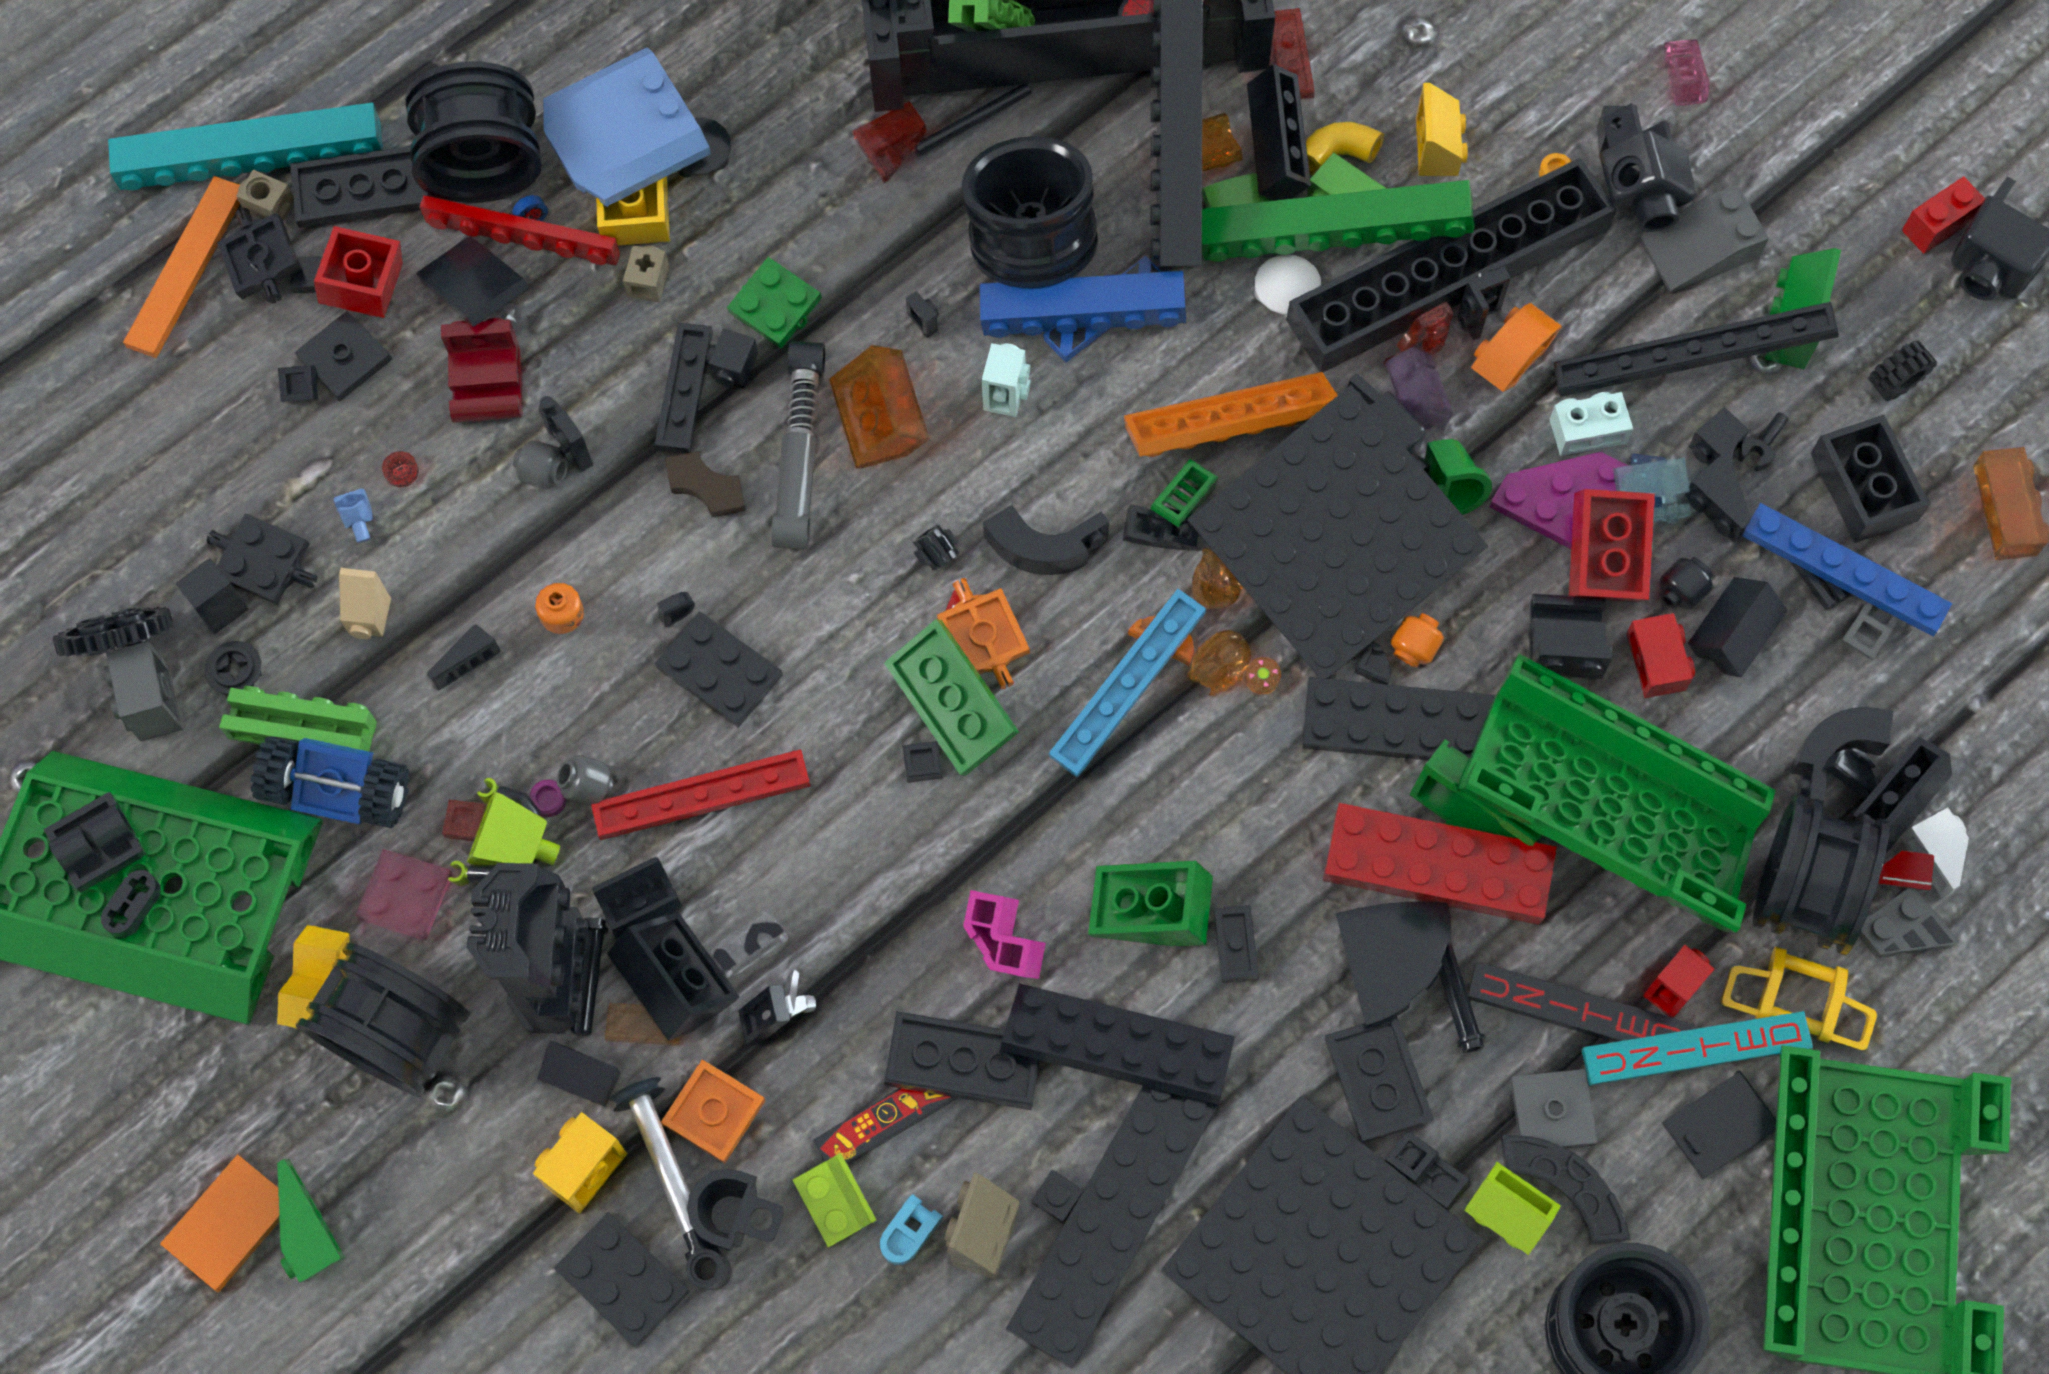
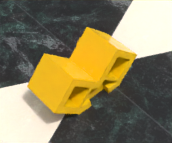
M311 925L305 927L293 944V973L278 992L277 1024L297 1028L296 1023L299 1018L308 1020L310 1014L306 1011L307 1005L314 1000L329 976L335 960H345L347 957L342 949L346 943H349L350 933Z

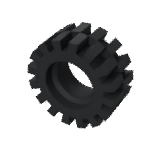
M1920 340L1912 341L1909 345L1906 344L1900 350L1894 351L1892 356L1886 357L1883 363L1877 365L1874 368L1875 370L1870 373L1868 380L1885 401H1891L1898 398L1900 394L1907 393L1911 387L1917 386L1919 381H1923L1926 375L1930 374L1933 368L1937 366V361Z

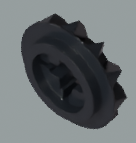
M241 641L226 642L216 647L208 656L205 663V677L214 690L227 696L230 688L243 690L244 686L254 687L258 677L262 676L261 663L263 662L258 652L251 645ZM231 658L240 667H243L238 670L237 679H234L230 673H226V671L231 669Z

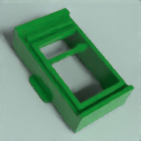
M1445 739L1423 767L1409 795L1446 821L1444 824L1517 838L1529 846H1533L1535 842L1537 843L1542 836L1541 834L1458 790L1470 758L1453 746L1451 748L1447 747L1450 742Z

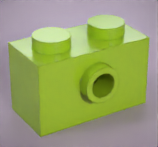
M1496 1162L1464 1211L1470 1214L1480 1225L1489 1227L1502 1236L1510 1246L1520 1249L1529 1255L1552 1223L1561 1205Z

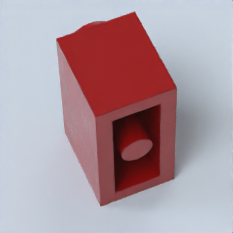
M1963 176L1911 212L1902 231L1925 254L1970 224L1985 198Z
M1674 613L1632 621L1626 636L1644 698L1686 691L1693 677H1695V666L1692 658L1686 656L1684 649L1686 642L1683 626L1677 624Z
M1684 945L1643 996L1668 1017L1674 1018L1714 971V968L1709 964V959L1701 951L1695 948L1690 949Z

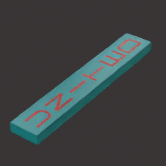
M1802 1011L1583 1047L1581 1050L1589 1086L1777 1056L1780 1055L1782 1045L1812 1049L1813 1045L1805 1012Z

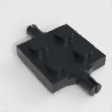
M240 208L242 213L237 210L235 214L241 227L231 236L217 242L235 293L243 300L260 290H264L267 301L269 303H277L276 299L278 301L282 299L277 282L302 270L283 219L276 212L262 220L253 221L250 210L248 208Z
M245 513L238 528L230 538L215 530L209 533L212 537L207 536V544L223 550L217 567L229 582L272 603L278 604L285 589L294 581L310 589L315 586L312 581L317 582V575L300 569L302 558L310 543L304 538Z

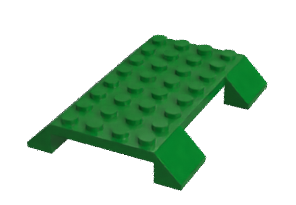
M1518 654L1490 706L1458 787V790L1468 794L1471 798L1483 802L1505 816L1567 847L1572 852L1578 853L1597 863L1604 869L1634 883L1639 888L1653 893L1707 924H1711L1724 932L1737 933L1740 929L1746 904L1738 900L1755 831L1770 813L1776 791L1521 654Z
M1781 1046L1763 1351L1793 1362L1874 1374H2002L2004 1306L1968 1300L1956 1304L1961 1155L2009 1153L2011 1077L1973 1072L1965 1079L1821 1059L1820 1050Z

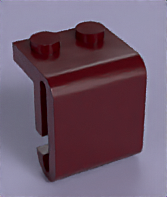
M489 318L476 326H472L463 320L441 325V339L448 352V387L452 391V400H449V411L452 422L462 423L522 418L521 351L510 319Z

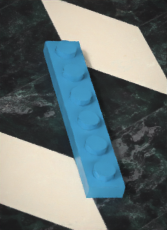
M1177 589L1048 753L1049 757L1078 778L1206 613V608L1180 589Z

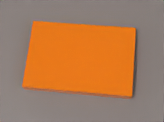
M237 1154L163 1239L160 1245L219 1293L280 1222L278 1187Z

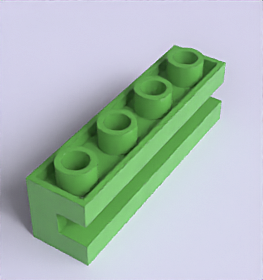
M949 0L948 23L969 33L1035 26L1031 9L1013 0Z
M244 686L243 690L230 688L227 702L231 706V711L229 715L223 714L219 728L230 740L260 745L262 742L265 743L266 737L274 736L297 742L303 738L369 751L377 721L368 708L361 704L347 703V706L334 705L332 701L325 698L314 697L310 701L299 699L297 695L289 692H278V695L267 694L257 687Z

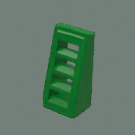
M1189 459L1153 502L1150 509L1177 527H1180L1215 490L1219 477L1192 459ZM1189 481L1200 489L1196 490L1186 482ZM1182 488L1183 490L1191 494L1193 498H1190L1183 492L1179 491V489ZM1174 495L1178 499L1185 502L1187 505L1183 506L1171 497ZM1168 503L1169 505L1180 511V513L1176 514L1175 512L1164 506V504Z

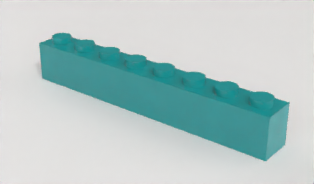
M373 102L108 139L110 174L120 190H138L141 187L154 185L169 186L176 182L190 180L204 181L214 176L235 177L241 173H248L253 170L270 172L277 168L291 167L290 164L383 150L381 121Z

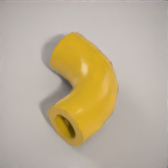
M1354 122L1331 123L1315 130L1306 139L1310 175H1314L1333 152L1338 156L1350 155L1367 163H1372L1382 147L1384 133Z

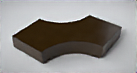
M699 451L665 458L672 493L688 494L698 498L707 506L711 517L746 511L739 475L728 476L712 471L702 461Z

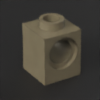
M253 170L249 177L242 181L236 195L242 208H248L250 215L260 220L277 212L284 221L294 205L293 194L288 184L256 170Z

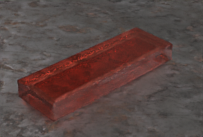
M1300 8L1274 11L1275 25L1272 41L1275 65L1298 75L1300 99L1314 98L1315 89Z

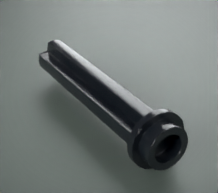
M584 918L588 922V935L586 941H581L580 955L585 957V972L583 978L578 977L577 991L582 993V1009L580 1014H575L574 1026L570 1028L573 1034L579 1036H587L592 1033L603 936L609 930L605 926L606 921L600 918Z
M1451 943L1450 946L1446 947L1441 961L1442 971L1439 975L1460 1039L1456 1042L1457 1047L1462 1048L1463 1053H1472L1485 1047L1483 1041L1486 1037L1485 1034H1480Z

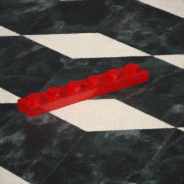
M423 195L419 206L426 223L436 229L450 228L459 230L463 234L471 235L472 237L481 235L490 237L503 244L512 242L524 245L526 248L534 251L543 249L556 252L565 258H572L574 256L584 258L596 265L610 264L617 266L620 257L618 244L614 237Z
M800 749L604 799L599 803L591 804L598 837L601 841L811 787L802 750Z

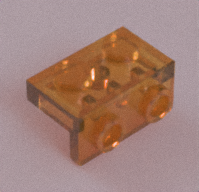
M1222 113L1202 119V172L1218 167H1227L1232 163L1242 161V149L1231 133L1228 115Z

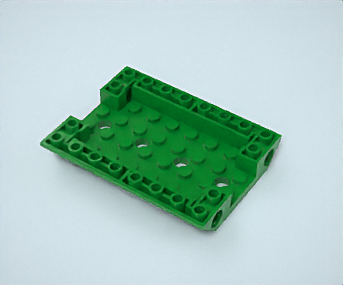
M51 751L26 773L0 838V960L250 1025L274 959V955L267 949L289 886L300 887L323 820ZM110 791L115 796L147 855L80 893L52 853L48 844L50 840L44 829ZM36 842H44L45 850L43 854L37 858H29V848ZM136 870L148 871L159 881L161 886V893L157 901L132 935L126 938L114 937L102 926L101 914L130 873ZM173 877H181L183 880L181 889L174 894H167L165 892L167 881ZM138 883L134 889L138 893H146L149 887L146 884L141 885ZM241 895H250L252 897L250 907L242 912L235 911V900ZM117 914L113 918L116 925L118 923L124 925L128 920L124 915L119 916Z

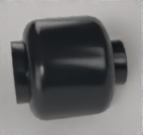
M1679 558L1659 579L1660 587L1663 591L1660 594L1661 598L1673 609L1679 606L1683 609L1691 610L1712 590L1713 583L1711 578L1713 573L1698 558Z

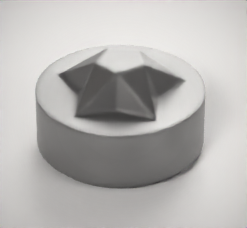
M507 303L488 317V319H510L516 335L520 333L524 325L520 309L512 303Z

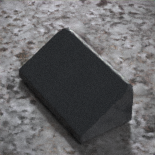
M550 1041L537 1079L606 1107L621 1073L613 1065Z

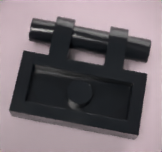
M550 396L542 397L539 412L544 420L545 428L560 444L559 448L563 452L568 464L570 465L575 462L581 472L593 466L584 437L567 412L562 410L560 405Z

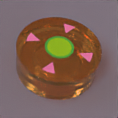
M1258 657L1248 664L1245 682L1250 690L1257 694H1269L1278 687L1281 679V669L1273 659Z

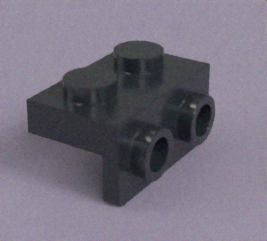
M1505 267L1495 271L1492 269L1485 270L1478 274L1475 279L1467 282L1458 313V321L1461 328L1465 332L1468 331L1473 340L1481 337L1486 317L1500 311L1511 279Z
M658 857L651 858L592 888L616 939L620 938L630 926L665 916L682 907Z

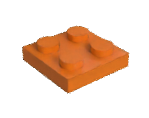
M702 1059L662 1119L661 1124L725 1164L766 1100L765 1097Z

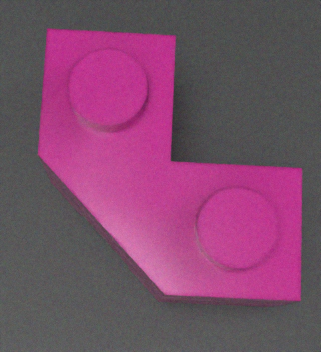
M970 890L963 927L982 952L983 960L988 968L997 972L1039 979L1046 943L1012 936L1019 900Z

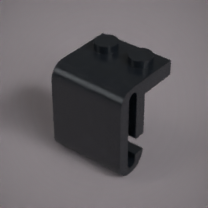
M1533 593L1530 602L1529 659L1563 677L1603 679L1612 660V645H1606V622H1602V611L1606 608L1605 599Z

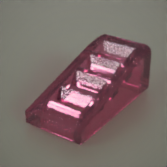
M1697 39L1664 42V52L1675 105L1706 103L1710 82ZM1691 54V56L1676 58L1677 55Z

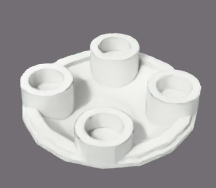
M1278 255L1268 259L1259 268L1255 277L1254 294L1256 299L1268 309L1284 314L1287 317L1289 301L1321 286V277L1316 267L1305 258L1296 255Z

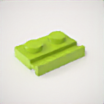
M841 1153L792 1179L827 1247L877 1221Z

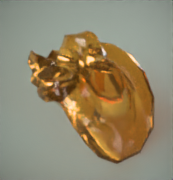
M1204 548L1202 550L1203 557L1195 568L1192 578L1194 600L1208 610L1228 607L1238 600L1243 587L1212 550Z
M1230 629L1217 632L1197 649L1193 656L1191 670L1186 673L1187 678L1211 688L1210 696H1216L1221 691H1227L1231 686L1242 680L1243 672L1251 661L1250 647L1240 633Z

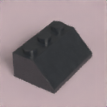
M679 912L628 927L607 952L617 970L621 973L667 1040L693 1032L739 999L737 992Z

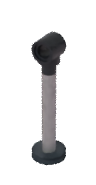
M661 1077L638 1081L613 1094L609 1101L616 1102L617 1104L613 1109L614 1112L632 1110L689 1250L685 1254L687 1277L697 1287L707 1290L720 1289L730 1279L731 1265L728 1259L721 1254L717 1246L701 1239L690 1225L687 1213L690 1192L652 1102L653 1099L665 1091L664 1087L658 1086ZM713 1259L717 1265L716 1274L711 1279L704 1280L701 1268L707 1260Z

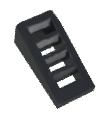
M475 624L427 672V677L432 686L439 691L490 660L501 650L496 640Z

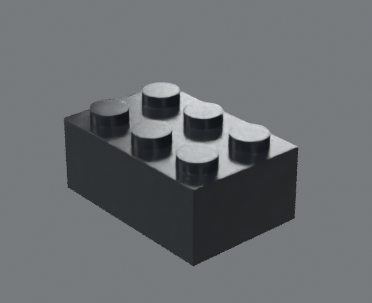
M1885 415L1820 436L1810 453L1854 543L1918 522L1930 505Z

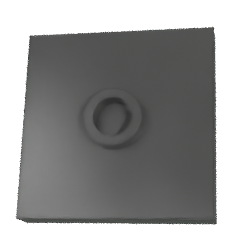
M1586 1069L1511 1076L1510 1085L1518 1135L1545 1139L1565 1149L1596 1146L1598 1144Z

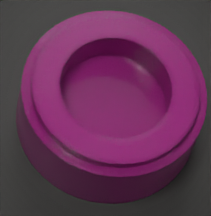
M554 780L539 781L532 787L529 797L541 811L542 817H554L560 814L567 803V799L562 796L560 788Z

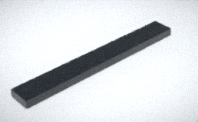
M1827 302L1553 363L1560 397L1837 338L1839 334L1832 303Z

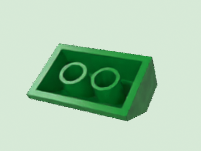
M1832 248L1792 256L1787 268L1781 267L1778 273L1775 287L1781 288L1779 297L1774 296L1769 315L1830 302L1841 249ZM1820 341L1765 353L1764 360L1804 370Z

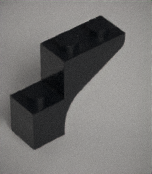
M1724 407L1695 432L1688 446L1697 460L1709 466L1691 481L1685 496L1696 511L1703 512L1713 522L1714 527L1720 534L1728 536L1733 542H1736L1749 524L1750 515L1733 467L1732 456L1741 446L1750 430Z

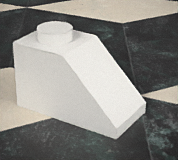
M1947 807L1911 827L1902 837V840L1911 852L1934 855L1932 884L1942 899L1950 896L1960 886L1969 840L1964 823L1958 816L1953 815Z

